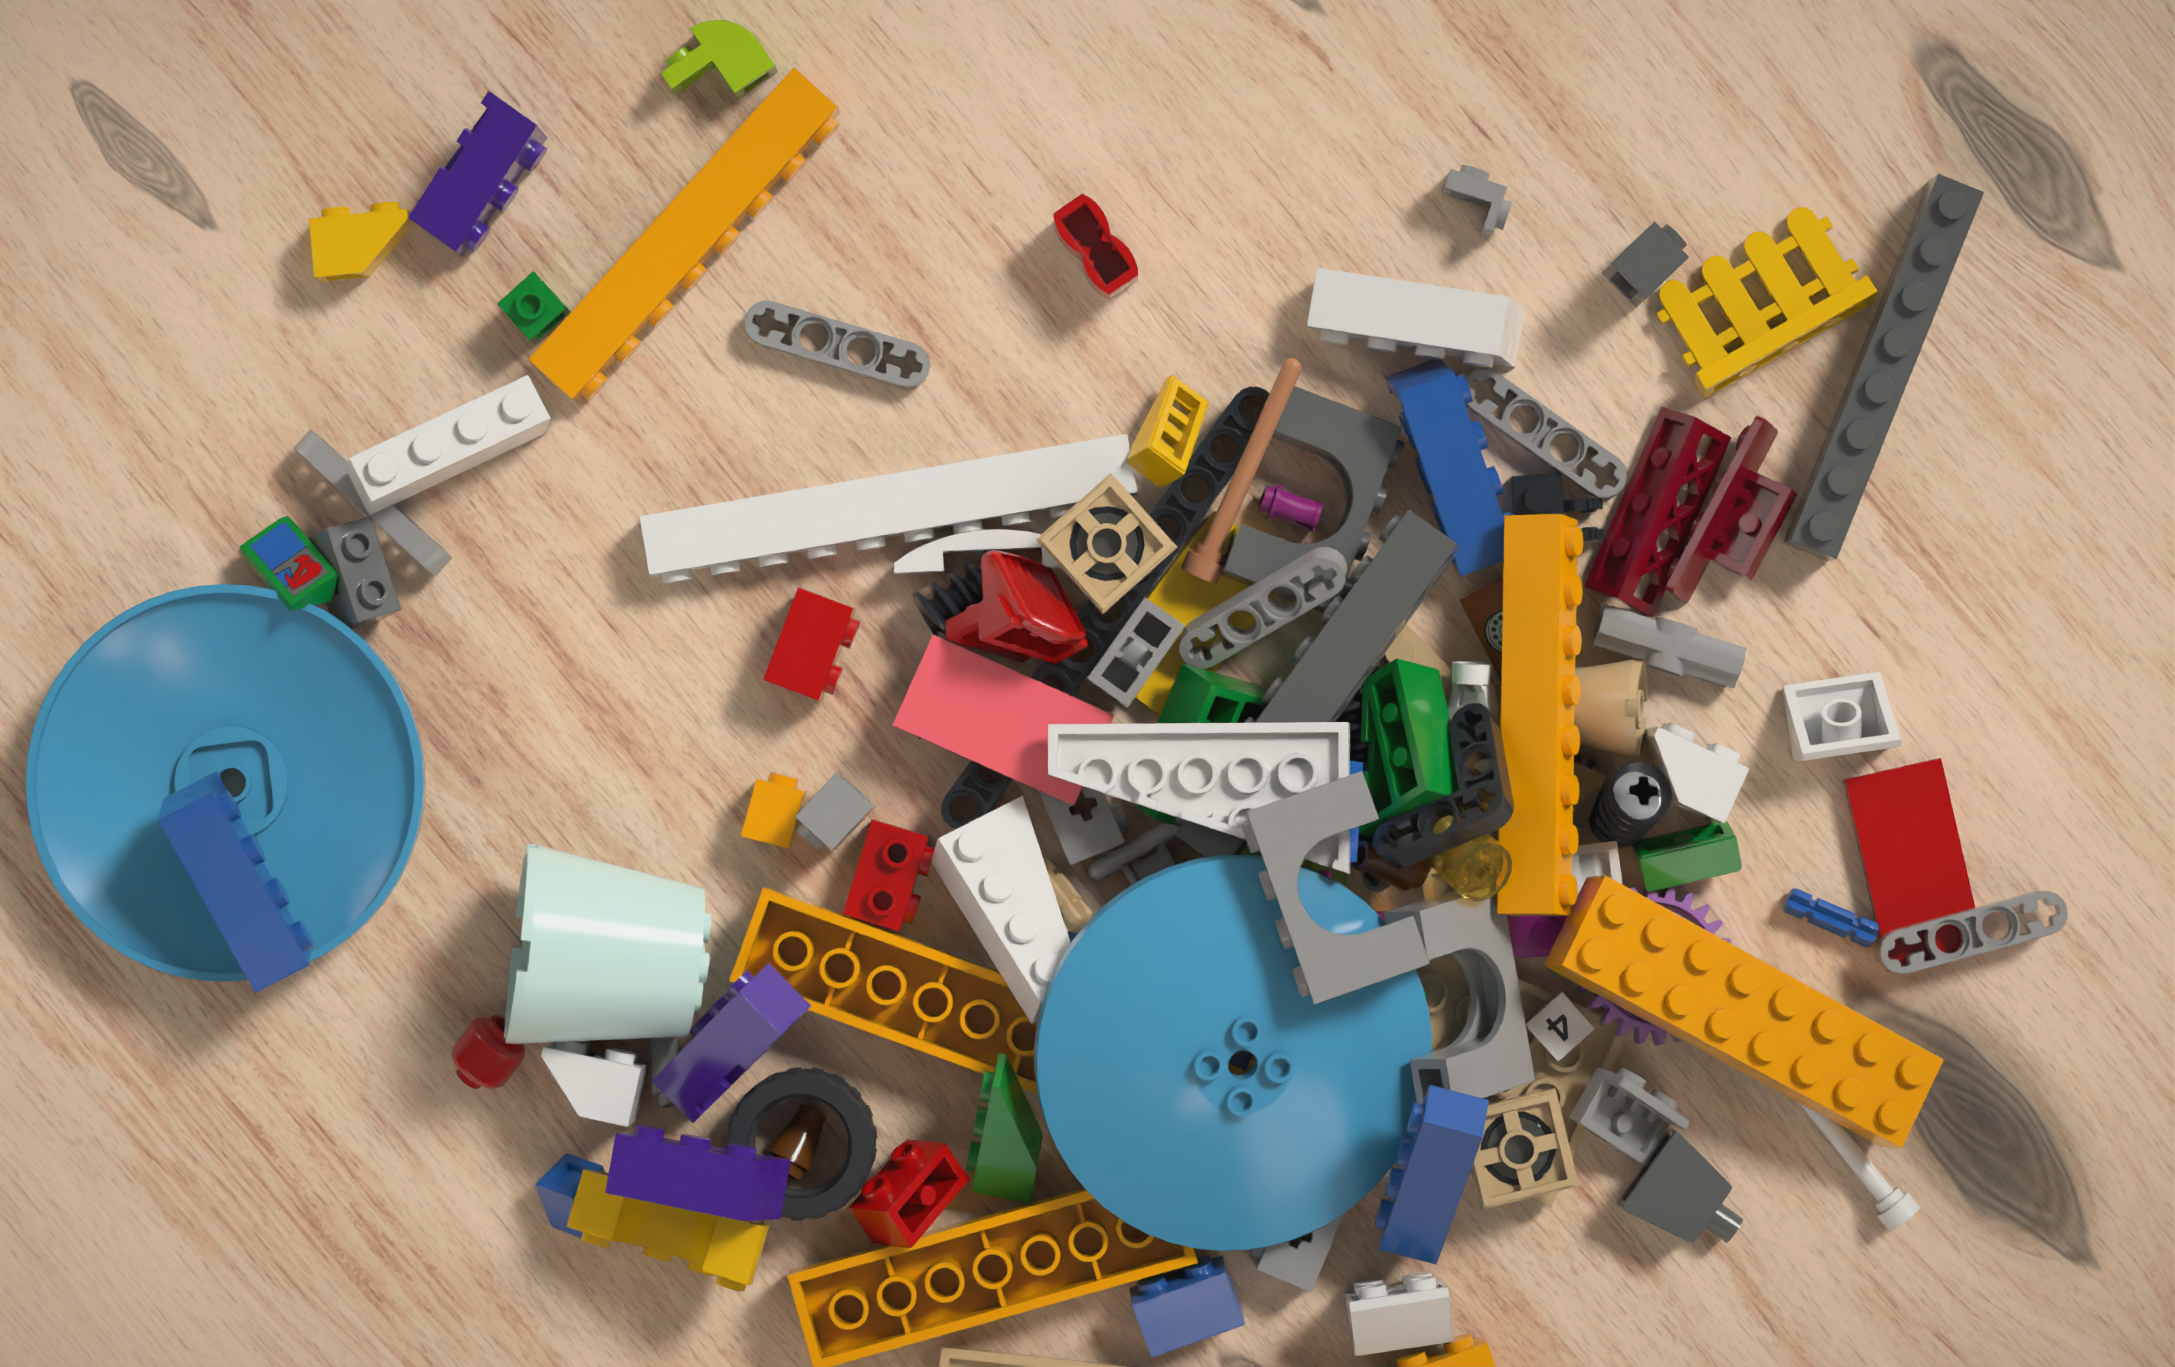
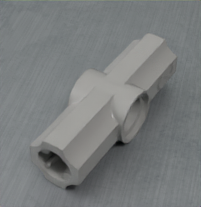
M1606 604L1603 605L1598 617L1591 644L1646 662L1647 667L1677 676L1687 674L1700 678L1703 681L1729 688H1735L1742 671L1747 649L1696 633V628L1680 622L1656 616L1654 619L1638 615L1635 612Z

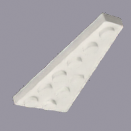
M1350 723L1048 724V774L1246 840L1241 825L1250 822L1247 811L1350 775ZM1350 830L1321 841L1308 853L1305 860L1350 874Z

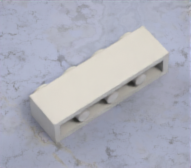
M527 375L350 457L347 473L370 516L546 434L550 416L531 379Z

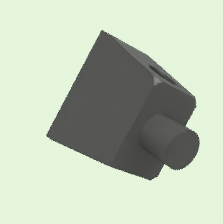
M1672 1128L1668 1130L1659 1143L1648 1165L1641 1168L1617 1202V1205L1626 1212L1690 1243H1694L1704 1228L1727 1243L1735 1235L1743 1222V1218L1722 1204L1731 1192L1732 1185L1681 1134Z

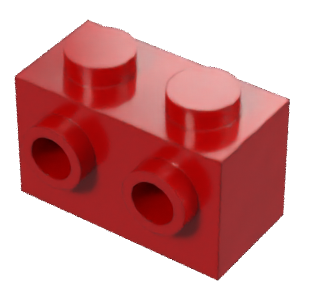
M798 587L763 680L818 701H822L824 693L833 695L843 671V667L835 665L842 646L851 649L860 626V621L853 619L856 609Z
M872 819L843 914L896 931H901L903 922L913 924L921 899L920 895L913 894L918 874L925 877L928 876L935 849L927 846L930 836Z
M907 1139L893 1150L891 1159L880 1172L863 1185L861 1194L850 1205L849 1209L873 1244L912 1248L969 1181V1177L946 1143Z

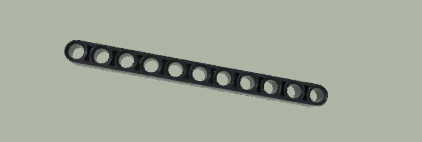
M1250 386L1242 389L1235 395L1190 457L1185 474L1172 482L1149 514L1154 521L1163 516H1169L1179 523L1181 532L1179 537L1173 542L1177 549L1152 571L1150 577L1145 582L1138 583L1129 593L1119 599L1123 606L1121 617L1113 623L1101 622L1094 613L1095 605L1089 598L1077 613L1085 630V637L1089 638L1093 643L1094 653L1092 657L1084 663L1072 662L1068 657L1056 664L1043 660L1032 675V679L1040 681L1045 676L1055 675L1064 682L1066 694L1070 696L1076 694L1144 597L1150 592L1233 477L1256 423L1246 422L1240 416L1239 405L1244 399L1249 397H1256L1265 404L1270 394L1267 390ZM1228 437L1236 443L1238 455L1232 462L1220 463L1212 457L1210 445L1215 439ZM1200 477L1207 482L1209 495L1203 502L1191 503L1183 497L1181 486L1187 478ZM971 760L943 799L941 813L944 821L955 830L965 825V823L955 821L950 813L952 800L962 794L969 795L976 801L978 813L975 819L989 813L1013 779L1005 775L998 783L985 782L979 774L980 764Z

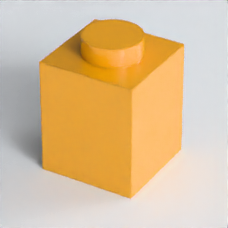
M773 772L769 773L768 781L756 779L741 833L742 837L787 849L792 848L799 822L795 816L802 810L807 791L796 789L798 779Z

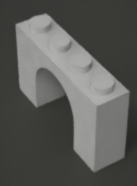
M1362 771L1247 811L1250 822L1242 824V830L1250 852L1261 851L1267 870L1259 872L1258 875L1267 900L1278 899L1284 918L1275 920L1284 949L1294 946L1301 966L1292 968V972L1301 997L1311 995L1314 1004L1430 964L1413 915L1367 932L1344 935L1333 933L1319 926L1310 918L1301 903L1298 892V876L1301 865L1308 853L1318 843L1331 836L1379 820Z
M1498 886L1463 887L1384 912L1386 925L1413 915L1428 959L1431 960L1450 954L1462 967L1469 986V1014L1460 1036L1447 1047L1409 1059L1417 1103H1423L1430 1085L1485 1098L1535 1080L1507 915L1497 914Z

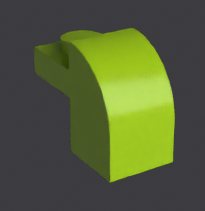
M709 20L690 28L700 46L694 50L690 46H685L672 54L665 61L668 68L662 71L661 75L676 96L716 68L736 98L740 99L776 74L778 70L757 38L745 27L727 20Z

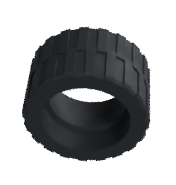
M795 1067L768 1076L744 1095L737 1104L738 1106L728 1123L729 1131L725 1137V1148L727 1143L756 1148V1132L760 1121L771 1107L785 1099L792 1097L818 1099L828 1104L841 1117L848 1134V1153L845 1163L839 1173L822 1186L807 1190L786 1187L781 1217L791 1218V1221H803L807 1218L818 1219L825 1217L829 1212L841 1209L863 1187L876 1158L877 1128L874 1126L873 1114L869 1105H866L861 1098L862 1094L855 1087L847 1084L844 1078L837 1074L832 1075L824 1072V1069L814 1067L811 1069H801V1067Z

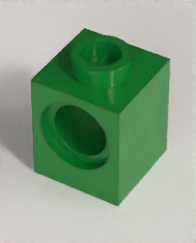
M534 271L497 303L502 311L535 345L540 343L571 313L568 307Z

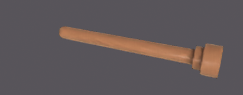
M1288 358L1283 362L1204 542H1198L1195 550L1189 549L1181 568L1188 573L1211 583H1218L1224 566L1222 560L1225 554L1221 552L1222 547L1301 373L1302 365L1299 360Z

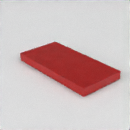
M1941 758L1843 779L1875 922L1879 926V940L1885 933L1891 930L1975 908ZM1951 924L1940 927L1935 934L1937 948L1944 953H1951L1957 950L1962 941L1959 929ZM1925 930L1917 932L1922 941L1919 943L1907 945L1903 944L1900 938L1895 939V948L1888 951L1889 959H1897L1901 966L1907 964L1906 955L1917 951H1924V961L1931 959L1932 956L1924 942Z

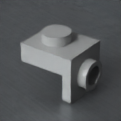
M1461 165L1460 171L1450 169L1442 193L1488 208L1479 236L1489 238L1494 228L1503 230L1512 202L1504 200L1507 187L1488 181L1490 175L1488 172L1472 166Z

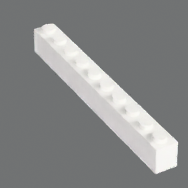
M1123 434L639 516L649 575L653 577L661 576L662 583L668 584L691 580V570L710 567L711 576L739 572V562L758 559L760 568L789 563L788 554L807 551L808 559H817L837 555L836 546L856 543L857 551L885 547L886 537L904 535L905 543L935 538L933 529L953 526L955 535L983 530L982 521L999 518L1002 520L1003 527L1032 522L1030 513L1050 510L1051 518H1060L1110 473L1113 474L1131 496L1137 495L1134 471L1127 464L1130 453L1128 435Z

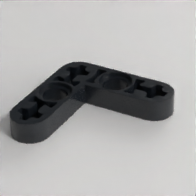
M1480 703L1467 704L1458 709L1450 721L1449 732L1459 791L1393 817L1382 823L1376 830L1373 837V847L1390 867L1397 869L1408 867L1494 832L1510 820L1514 812V802L1501 728L1498 720L1484 705ZM1474 726L1476 736L1480 740L1479 742H1475L1473 738L1470 736L1472 733H1474ZM1491 758V764L1484 773L1471 776L1472 769L1477 762L1482 759ZM1449 815L1453 816V821L1447 830L1438 834L1433 833L1435 824L1441 818Z

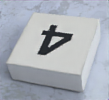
M1562 991L1525 1022L1526 1027L1556 1061H1560L1595 1029Z

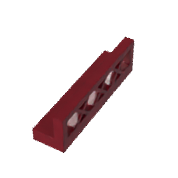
M1661 407L1605 536V540L1586 580L1585 588L1597 594L1618 600L1643 614L1655 616L1666 591L1669 567L1674 559L1682 554L1690 535L1691 526L1701 510L1732 437L1695 416ZM1704 435L1711 439V443L1704 459L1697 462L1696 450ZM1687 483L1688 496L1685 503L1678 507L1676 496L1680 487ZM1668 528L1669 540L1665 549L1658 552L1656 542L1661 531ZM1648 573L1650 584L1643 600L1633 595L1641 577Z

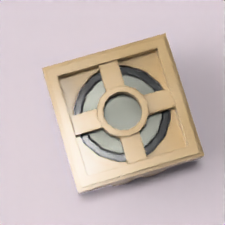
M1112 473L1106 476L1036 539L1102 614L1129 593L1142 579L1147 577L1166 557L1177 549L1172 540Z
M1555 1088L1488 1104L1483 1138L1471 1168V1174L1475 1181L1482 1210L1579 1186Z

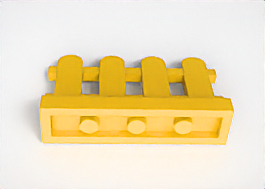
M1806 207L1795 208L1787 217L1786 228L1790 234V237L1775 244L1769 234L1761 231L1753 232L1745 240L1744 254L1748 259L1745 263L1733 269L1726 258L1722 256L1709 257L1703 263L1701 271L1702 279L1706 285L1690 293L1684 283L1678 280H1670L1662 285L1659 292V302L1663 309L1657 312L1656 316L1662 326L1669 322L1673 324L1689 352L1682 355L1686 366L1690 368L1695 364L1698 365L1700 371L1696 372L1695 386L1704 400L1875 303L1878 291L1868 275L1856 281L1852 275L1859 271L1855 260L1851 258L1844 262L1826 232L1832 230L1833 225L1827 216L1818 220L1810 209ZM1797 249L1800 250L1816 276L1815 280L1804 286L1800 285L1784 259V256ZM1755 273L1774 302L1760 311L1741 282ZM1825 291L1828 298L1813 306L1810 298ZM1713 297L1731 325V328L1717 336L1699 308L1700 304ZM1782 315L1786 322L1770 330L1767 323ZM1740 340L1743 346L1727 354L1724 348Z

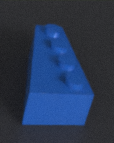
M1433 359L1384 377L1390 394L1394 393L1401 402L1403 411L1400 412L1399 420L1411 447L1417 449L1419 457L1415 458L1416 466L1428 495L1432 494L1434 502L1431 503V508L1439 530L1456 542L1460 548L1452 560L1454 569L1460 576L1504 561V515H1511V513L1506 512L1502 514L1496 496L1504 494L1503 487L1495 467H1486L1481 450L1488 448V443L1479 420L1474 422L1470 420L1465 404L1473 402L1464 375L1455 376L1454 371L1444 361Z
M216 771L165 797L158 822L251 987L257 993L309 966L311 954L309 949L314 947V944L301 920L294 922L286 906L290 904L284 887L277 877L272 879L264 863L266 858L261 846L254 835L249 834L241 819V812L234 798L227 791Z
M1430 1085L1423 1103L1414 1102L1407 1127V1132H1410L1409 1136H1402L1396 1159L1397 1165L1396 1168H1391L1387 1181L1385 1196L1388 1197V1200L1381 1198L1376 1213L1374 1228L1382 1229L1379 1250L1437 1265L1483 1138L1489 1100Z

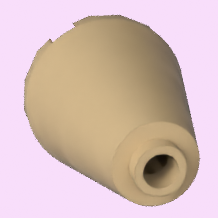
M1634 659L1575 669V675L1578 676L1581 685V697L1578 705H1575L1574 725L1579 729L1580 744L1626 758L1639 757L1643 746L1646 718H1643L1644 702H1647L1648 695L1646 662L1635 661Z

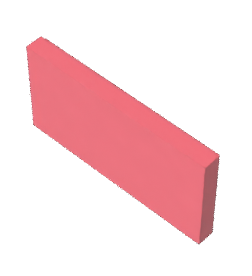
M932 635L892 725L1074 806L1083 786L1048 774V724H1111L1114 715L936 635Z

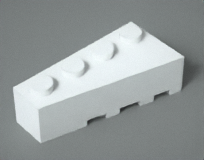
M1317 268L1307 326L1320 333V341L1332 344L1348 345L1349 338L1368 341L1367 348L1383 352L1396 353L1397 347L1415 350V355L1423 358L1444 360L1445 355L1463 358V363L1474 366L1492 368L1493 364L1515 367L1525 309L1508 296Z
M1021 796L938 838L931 863L1031 1024H1034L1038 1021L1044 994L1051 981L1053 972L1071 942L1024 798Z

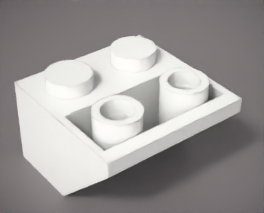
M1670 722L1668 724L1663 723L1661 728H1647L1644 740L1654 766L1664 773L1670 783L1672 793L1670 803L1712 823H1725L1749 771V768L1738 764L1742 755L1716 743L1713 745L1708 744L1706 748H1703L1693 743L1696 736L1695 733Z
M592 1041L552 1042L543 1046L541 1057L578 1116L629 1127L637 1121L649 1063L638 1061L640 1052L616 1046L606 1049L605 1053L590 1050Z
M1431 1271L1403 1275V1284L1386 1286V1284H1383V1279H1371L1353 1283L1355 1291L1344 1292L1354 1355L1361 1356L1454 1342L1449 1290L1442 1278L1435 1279Z

